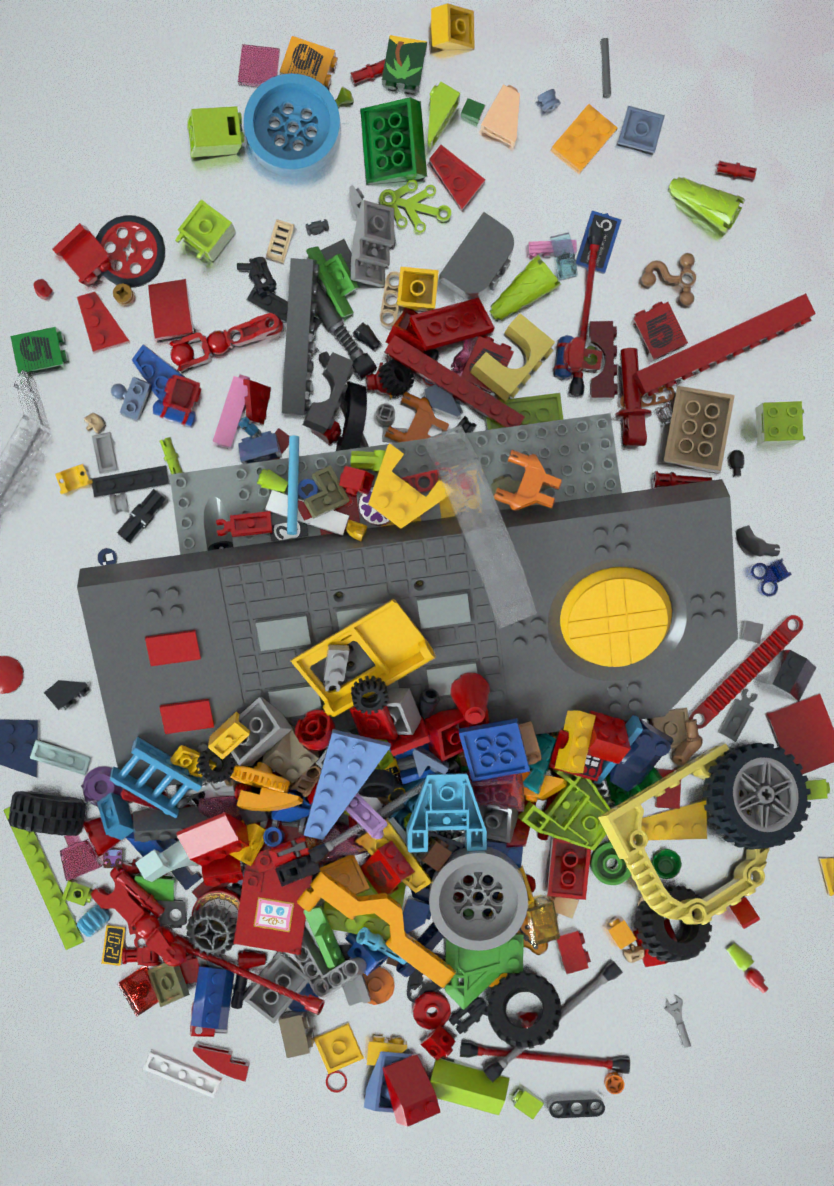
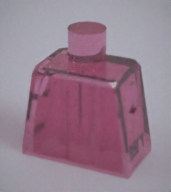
M64 836L68 847L60 850V856L66 881L103 866L88 839L79 842L77 836Z

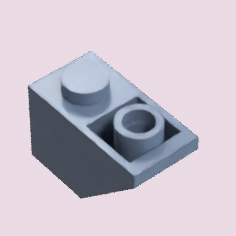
M436 385L424 389V393L433 410L454 418L461 416L462 408L459 401H454L451 394Z

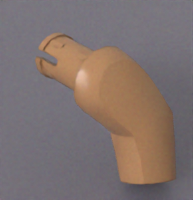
M697 719L684 721L687 738L677 746L673 760L677 765H685L690 757L702 746L703 738L699 736Z

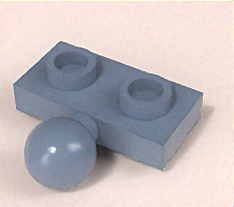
M132 377L128 391L124 385L120 383L114 384L111 388L112 396L117 399L125 398L120 413L138 420L152 384L137 377Z

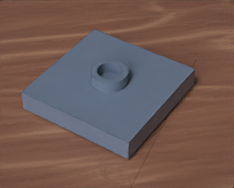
M628 106L618 144L655 153L665 115Z

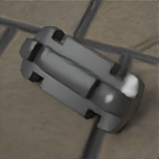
M324 219L322 222L321 220L311 222L310 225L307 223L305 227L307 233L311 234L310 232L317 233L324 231L323 229L328 230L329 224L327 219Z

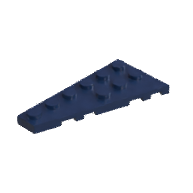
M0 719V765L36 778L38 777V761L30 759L35 741L39 740V720Z

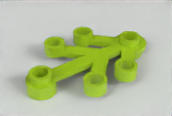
M409 180L406 185L395 191L391 189L382 191L379 196V202L381 205L394 208L396 225L400 229L406 228L408 221L406 217L401 215L397 205L405 207L418 234L425 232L426 225L420 220L416 211L437 216V219L441 222H446L451 218V209L446 205L436 208L418 203L427 197L435 196L436 188L433 185H427L423 191L407 200L399 197L407 192H415L418 189V184L415 180ZM410 183L416 185L414 189H410L408 186ZM432 188L434 193L428 194L427 189ZM387 196L392 197V201L386 202L385 198ZM442 211H445L447 213V216L441 217L440 213ZM401 219L406 222L403 226L398 223ZM420 224L424 226V229L421 231L417 229V226Z

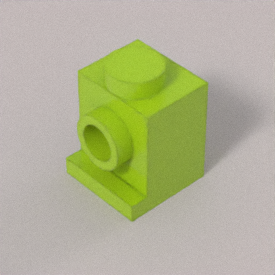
M70 879L67 882L62 899L85 906L87 902L90 903L92 900L91 890L93 886ZM75 891H80L81 897H76Z

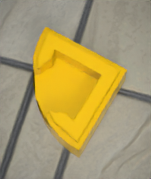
M348 520L346 530L351 537L362 541L367 525Z

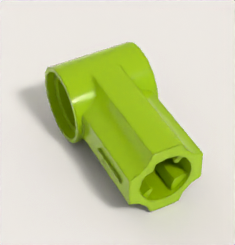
M351 451V467L379 472L386 451Z

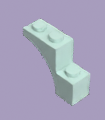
M177 841L163 852L152 850L135 863L144 879L150 882L177 868L191 865L199 866L189 859L180 841Z

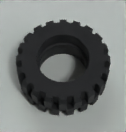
M16 791L12 795L8 822L10 826L21 830L51 835L77 836L83 829L86 804L82 800L61 795Z
M685 886L665 887L671 897L679 902L693 898L703 899L699 894L695 895L694 890L686 889ZM646 901L640 902V911H636L635 916L638 918V921L635 922V929L638 928V940H642L641 946L644 950H649V955L656 957L659 961L677 962L694 958L706 948L705 943L709 942L711 938L709 932L712 931L710 922L704 925H688L683 923L682 936L676 942L669 937L665 930L664 917L652 910Z
M520 971L517 974L513 972L508 977L501 978L499 984L494 985L492 993L488 997L487 1013L492 1029L506 1044L523 1049V1047L531 1049L535 1048L534 1046L536 1045L541 1046L545 1044L547 1039H551L554 1036L555 1030H558L562 1017L561 1002L555 987L545 977H540L534 972L526 973V971ZM521 992H530L536 995L543 1007L540 1020L529 1028H519L513 1025L506 1014L508 1001L514 995Z

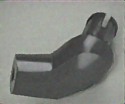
M749 525L736 530L741 545L750 553L759 557L764 554L776 557L779 555L780 550H775V548L780 549V546L778 544L766 543L765 540L756 537Z

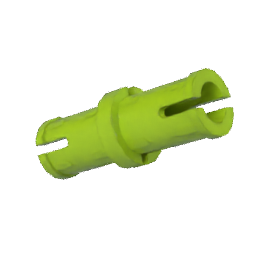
M171 437L160 440L159 442L165 455L164 461H167L171 474L183 473L178 460L179 455L175 452Z

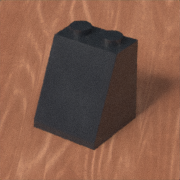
M782 650L764 684L800 701L817 667L807 658L792 650Z

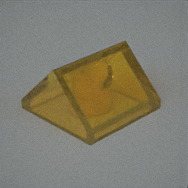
M539 896L527 909L532 946L560 939L554 901Z

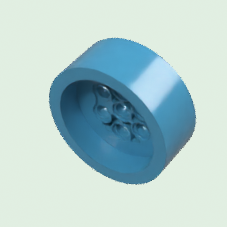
M301 74L278 75L262 83L247 102L243 120L245 135L252 154L268 171L287 178L306 177L323 169L336 154L341 140V121L338 106L329 90L317 80ZM286 107L294 109L290 114H286L283 111ZM304 112L312 113V116L308 119L302 117ZM274 120L280 122L278 127H271L270 123ZM291 125L299 127L296 132H290L288 129ZM315 130L317 134L314 137H309L307 132ZM282 138L285 140V143L282 146H277L275 141ZM297 143L304 145L300 151L293 149V147Z

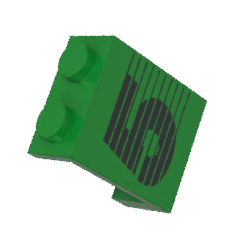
M51 327L10 336L19 375H29L31 371L59 365L66 367L65 361H68L66 350L62 348V343L64 342L63 333L58 328Z

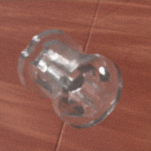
M670 401L655 409L664 420V426L671 423L673 409L670 406Z

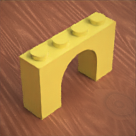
M521 313L511 322L504 334L523 350L526 357L525 366L518 369L507 368L485 352L470 371L471 374L505 402L510 396L512 398L516 396L520 391L519 385L521 383L525 385L531 378V375H529L531 371L536 372L543 364L541 362L543 357L547 359L554 351L552 346L555 341Z

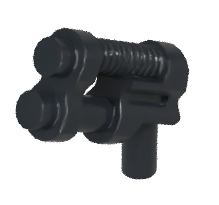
M264 257L250 258V263H237V271L250 272L248 277L253 281L255 285L254 290L259 296L265 295L266 290L273 292L277 289V283L273 279ZM264 276L266 282L262 283L260 277Z
M477 997L464 1010L461 1008L456 1013H453L449 1022L453 1026L455 1024L458 1025L455 1029L459 1034L466 1033L473 1023L480 1021L482 1015L488 1016L487 1004L483 999ZM468 1012L471 1016L462 1022L460 1018Z

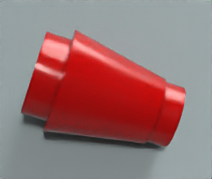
M249 951L237 953L238 967L245 970L266 964L265 953Z

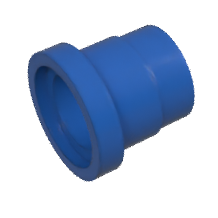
M270 827L265 830L263 839L268 846L274 847L284 841L285 834L277 827ZM275 831L279 835L277 842L273 840V833Z

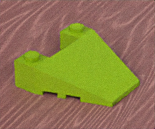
M553 769L555 773L567 781V786L559 792L545 812L541 811L531 802H528L518 815V818L536 832L595 850L606 835L598 817L611 810L590 779Z

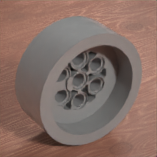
M465 847L453 852L439 872L435 870L430 884L429 905L431 916L437 929L447 940L459 947L480 951L496 948L509 941L518 932L527 914L528 895L520 869L506 854L491 847H487V850L467 851ZM471 875L474 879L471 883H465L463 877ZM485 875L493 877L490 883H485L482 879ZM456 892H461L464 894V897L461 900H456L453 895ZM475 892L483 894L480 900H476L472 896ZM495 892L503 894L499 900H495L492 895ZM490 908L493 914L491 916H484L482 914L483 910ZM465 909H472L474 913L471 916L467 917L463 914Z

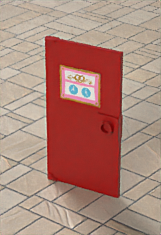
M268 819L264 829L272 827V819ZM280 821L278 828L285 834V839L282 843L304 835V833H299V826H284L282 821ZM275 831L273 833V840L277 842L279 835ZM307 836L309 839L308 842H305L307 848H313L318 845L317 838ZM264 842L259 852L267 850L271 846ZM255 860L251 866L246 864L233 944L301 955L306 916L303 912L304 909L297 903V900L307 888L311 889L310 884L312 883L313 875L282 887L275 868L259 873Z

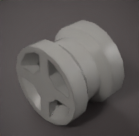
M125 492L120 493V495L111 494L109 496L113 513H117L119 510L129 511Z

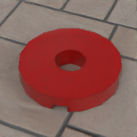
M432 991L420 995L415 1000L412 1012L419 1026L432 1030L439 1025L443 1026L449 1020L451 1008L449 1001L444 995ZM431 1007L437 1009L434 1014H428L427 1010Z

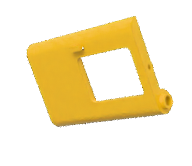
M392 599L291 659V662L324 701L325 705H323L326 714L335 717L354 706L351 688L352 686L354 687L355 681L359 683L358 679L362 678V680H365V676L371 679L372 676H375L376 680L379 677L385 682L386 686H389L435 659L436 655L429 642L395 599ZM352 641L358 642L375 666L340 686L339 692H336V689L326 691L325 685L310 667L327 657L328 645H347ZM368 692L362 697L368 698L375 694V692Z

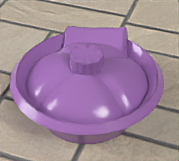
M97 767L85 776L81 787L86 802H90L98 807L97 802L109 793L121 796L122 787L115 785L109 780L112 768Z

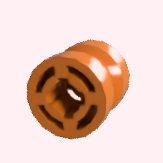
M611 1071L604 1077V1084L609 1093L619 1094L623 1091L625 1083L620 1073Z

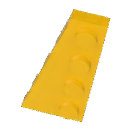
M388 818L385 819L388 825L383 829L384 836L381 839H375L368 832H365L355 840L371 855L383 845L393 841L415 871L412 875L402 880L415 893L432 882L414 854L408 852L406 843Z

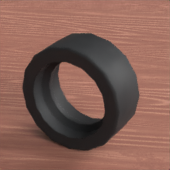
M374 769L358 793L362 796L373 798L390 795L394 791V775L387 770Z

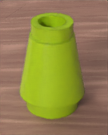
M262 469L257 484L261 485L262 488L284 493L288 481L270 469Z
M735 942L726 950L737 968L743 972L755 962L752 959L753 956Z

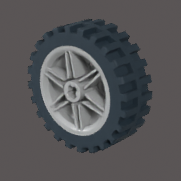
M754 743L739 746L724 752V756H720L715 760L717 765L710 766L708 772L711 773V776L705 778L704 784L708 785L707 791H703V797H707V805H704L705 811L709 810L711 817L708 818L709 822L715 823L717 826L715 831L718 834L726 835L724 840L728 843L735 842L734 846L739 848L746 847L749 850L771 848L786 844L785 841L796 837L793 832H800L802 830L801 822L807 821L809 816L805 813L806 808H811V802L807 801V795L811 794V790L806 788L807 775L803 776L800 771L803 767L801 764L793 762L795 757L792 754L785 755L784 748H774V744Z

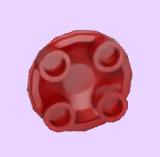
M0 656V693H11L24 680L23 669L15 658Z

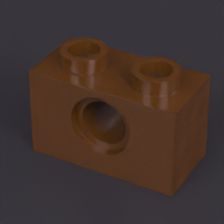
M428 837V852H418L416 856L439 872L452 852L448 850L449 845L438 837L435 839Z

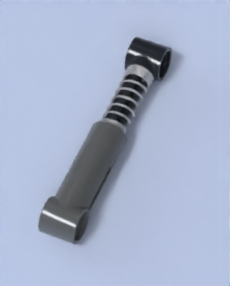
M316 278V284H318V295H315L317 314L326 328L336 334V338H339V342L345 347V351H348L347 355H350V359L354 361L352 364L353 368L362 379L376 370L377 366L369 354L364 353L357 346L358 344L355 343V339L353 340L352 338L353 335L350 336V331H347V327H344V319L336 311L335 305Z

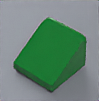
M467 98L461 112V117L479 123L485 105Z

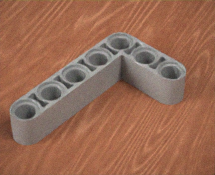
M305 926L301 955H293L317 996L322 997L335 992L366 971V962L360 957L347 960L330 971ZM304 949H306L308 952L307 956L305 955ZM353 963L356 965V971L353 969ZM314 965L317 968V973L314 971ZM338 973L341 975V981L338 979ZM323 982L326 984V990L323 987Z

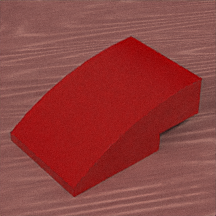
M186 279L148 285L155 339L163 340L194 334Z

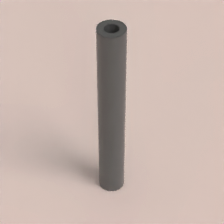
M602 38L604 96H611L608 38Z

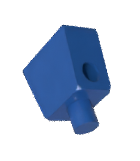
M349 933L345 939L352 947L347 953L351 959L356 957L364 959L366 962V971L364 973L368 976L380 967L388 956L378 950H370L369 946L357 943V934Z

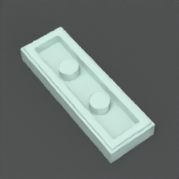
M36 740L30 759L86 775L91 757Z

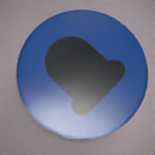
M311 479L302 480L298 485V494L303 499L318 493V487Z

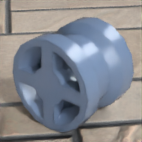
M550 89L537 97L538 101L543 105L542 109L544 112L550 111L561 104L560 100L555 96L556 92L554 89Z

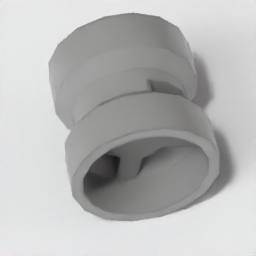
M388 403L381 404L376 410V420L380 426L389 427L395 421V409Z

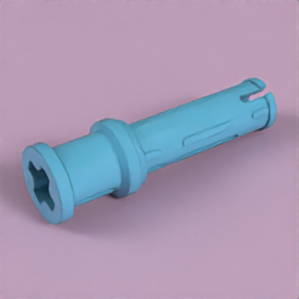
M367 927L360 929L356 937L357 943L369 946V949L372 951L378 950L401 964L406 963L404 959L385 944L386 941L383 940L381 935L373 934Z

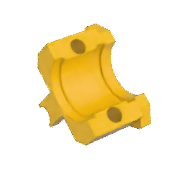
M84 464L73 466L55 474L61 494L93 483L92 479L88 477Z

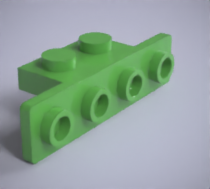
M318 246L308 248L306 250L308 258L317 260V264L320 266L318 277L322 280L327 294L335 305L336 311L342 318L352 315L354 312L345 296L359 288L356 281L351 280V271L341 253L326 261Z
M315 906L310 912L304 909L303 912L327 967L331 971L344 963L345 959L322 906Z

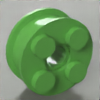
M610 841L601 843L592 852L590 867L595 877L602 883L619 885L631 876L624 859H619ZM610 858L617 860V865L614 868L607 867V861Z

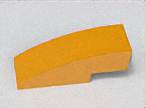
M262 787L260 795L241 790L237 806L241 809L252 811H276L302 804L303 799L296 795Z

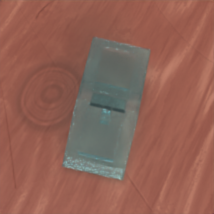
M569 232L551 236L550 240L555 255V266L559 280L577 276L575 254Z

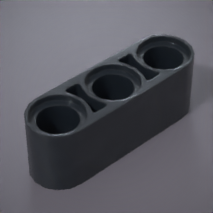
M597 1095L564 1096L550 1099L548 1109L551 1116L558 1119L598 1117L604 1113L605 1105L602 1098ZM599 1102L601 1106L599 1109L593 1110L591 1109V1104ZM574 1103L581 1104V1108L578 1111L571 1109ZM554 1104L562 1105V1109L558 1112L553 1111L552 1107Z

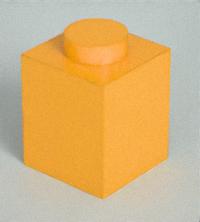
M617 917L608 923L610 926L606 928L620 950L637 940L623 917L621 919Z

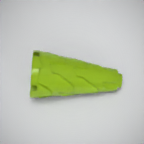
M685 177L673 178L669 185V189H671L674 197L690 206L725 233L729 232L727 227L731 229L742 209L739 206L740 203L744 204L745 199L739 195L736 196L722 190H717Z
M536 255L490 306L492 309L489 312L496 320L498 318L502 320L524 306L538 300L545 294L557 289L561 283L540 256Z

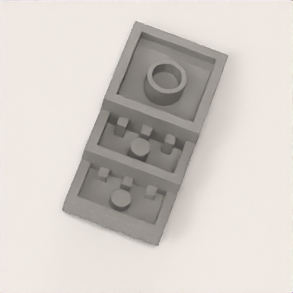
M366 200L361 201L353 238L351 280L377 287L385 286V267L390 265V246L394 245V208Z

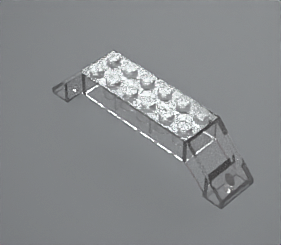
M23 369L13 387L18 390L24 415L0 456V525L3 522L4 517L2 516L5 510L8 511L13 504L12 498L14 494H18L23 484L21 482L23 478L30 474L32 470L30 466L33 460L36 461L39 458L42 444H46L51 435L49 433L51 429L35 379Z
M457 426L424 439L423 442L429 457L439 475L485 589L498 628L501 629L536 615L537 612L524 570L478 456L462 426Z

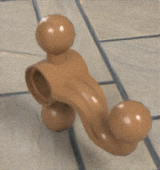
M684 253L680 257L683 271L679 276L671 275L667 266L662 261H652L646 266L641 281L647 287L653 286L656 283L653 269L659 268L666 281L678 283L683 288L679 300L681 304L689 306L693 304L695 299L691 292V288L696 282V274L691 270L695 263V257L691 253ZM689 275L692 278V282L689 284L684 283L682 277Z

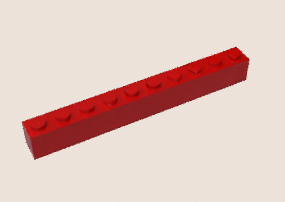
M805 293L641 369L632 376L641 395L648 394L650 397L660 392L659 388L663 386L667 389L677 384L676 380L680 378L684 381L693 377V372L697 370L701 373L710 369V364L716 362L719 365L727 361V357L732 354L736 357L744 353L743 349L749 346L753 349L761 345L760 341L767 339V341L778 337L777 333L781 331L788 333L794 330V325L798 323L802 326L811 322V317L816 313Z

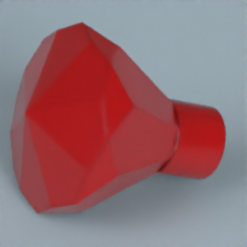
M523 1011L519 1014L525 1028L532 1027L538 1018L537 1013L534 1011Z

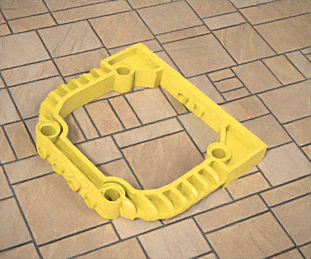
M726 743L714 746L598 817L619 859H624L633 880L637 884V888L649 907L662 917L682 920L683 923L688 925H704L712 920L711 917L715 914L720 915L727 911L726 907L729 905L733 906L741 902L743 896L755 893V888L762 885L765 880L763 869L767 864L766 859L770 848L746 849V860L736 867L733 880L703 899L693 898L679 902L671 897L664 888L645 851L648 837L641 830L644 814L641 804L653 796L659 797L663 795L668 787H676L680 784L679 780L691 773L695 777L704 780L711 776V773L708 772L710 766L717 765L715 760L720 756H724V752L729 750ZM633 837L636 838V844L633 842Z

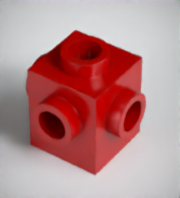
M439 1025L427 1035L420 1045L434 1059L439 1060L441 1057L444 1056L446 1058L453 1051L451 1047L456 1041Z

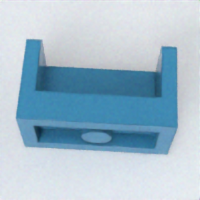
M109 793L97 802L106 835L122 840L133 832V820L126 800L122 799L119 795Z

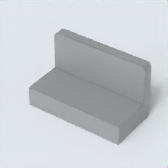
M353 963V969L356 971V965ZM363 974L342 987L349 1006L363 1002V1004L371 1002Z

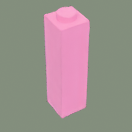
M240 374L239 377L233 376L213 438V443L233 449L240 427L238 423L243 418L246 409L244 397L248 396V389L246 385H243V380H250V378Z

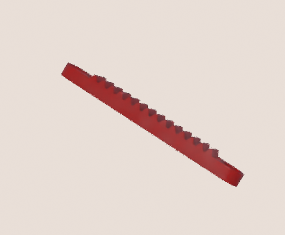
M796 615L786 617L689 714V720L693 719L694 715L701 714L704 720L697 727L698 729L704 728L803 629L802 619ZM791 619H795L798 622V627L795 630H791L788 627V622Z

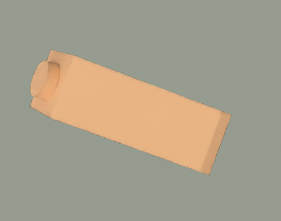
M503 84L481 124V130L513 147L517 140L520 93H518L515 87Z

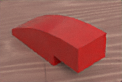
M195 1043L193 1052L206 1064L226 1076L246 1082L250 1066L249 1062L231 1059L233 1051Z

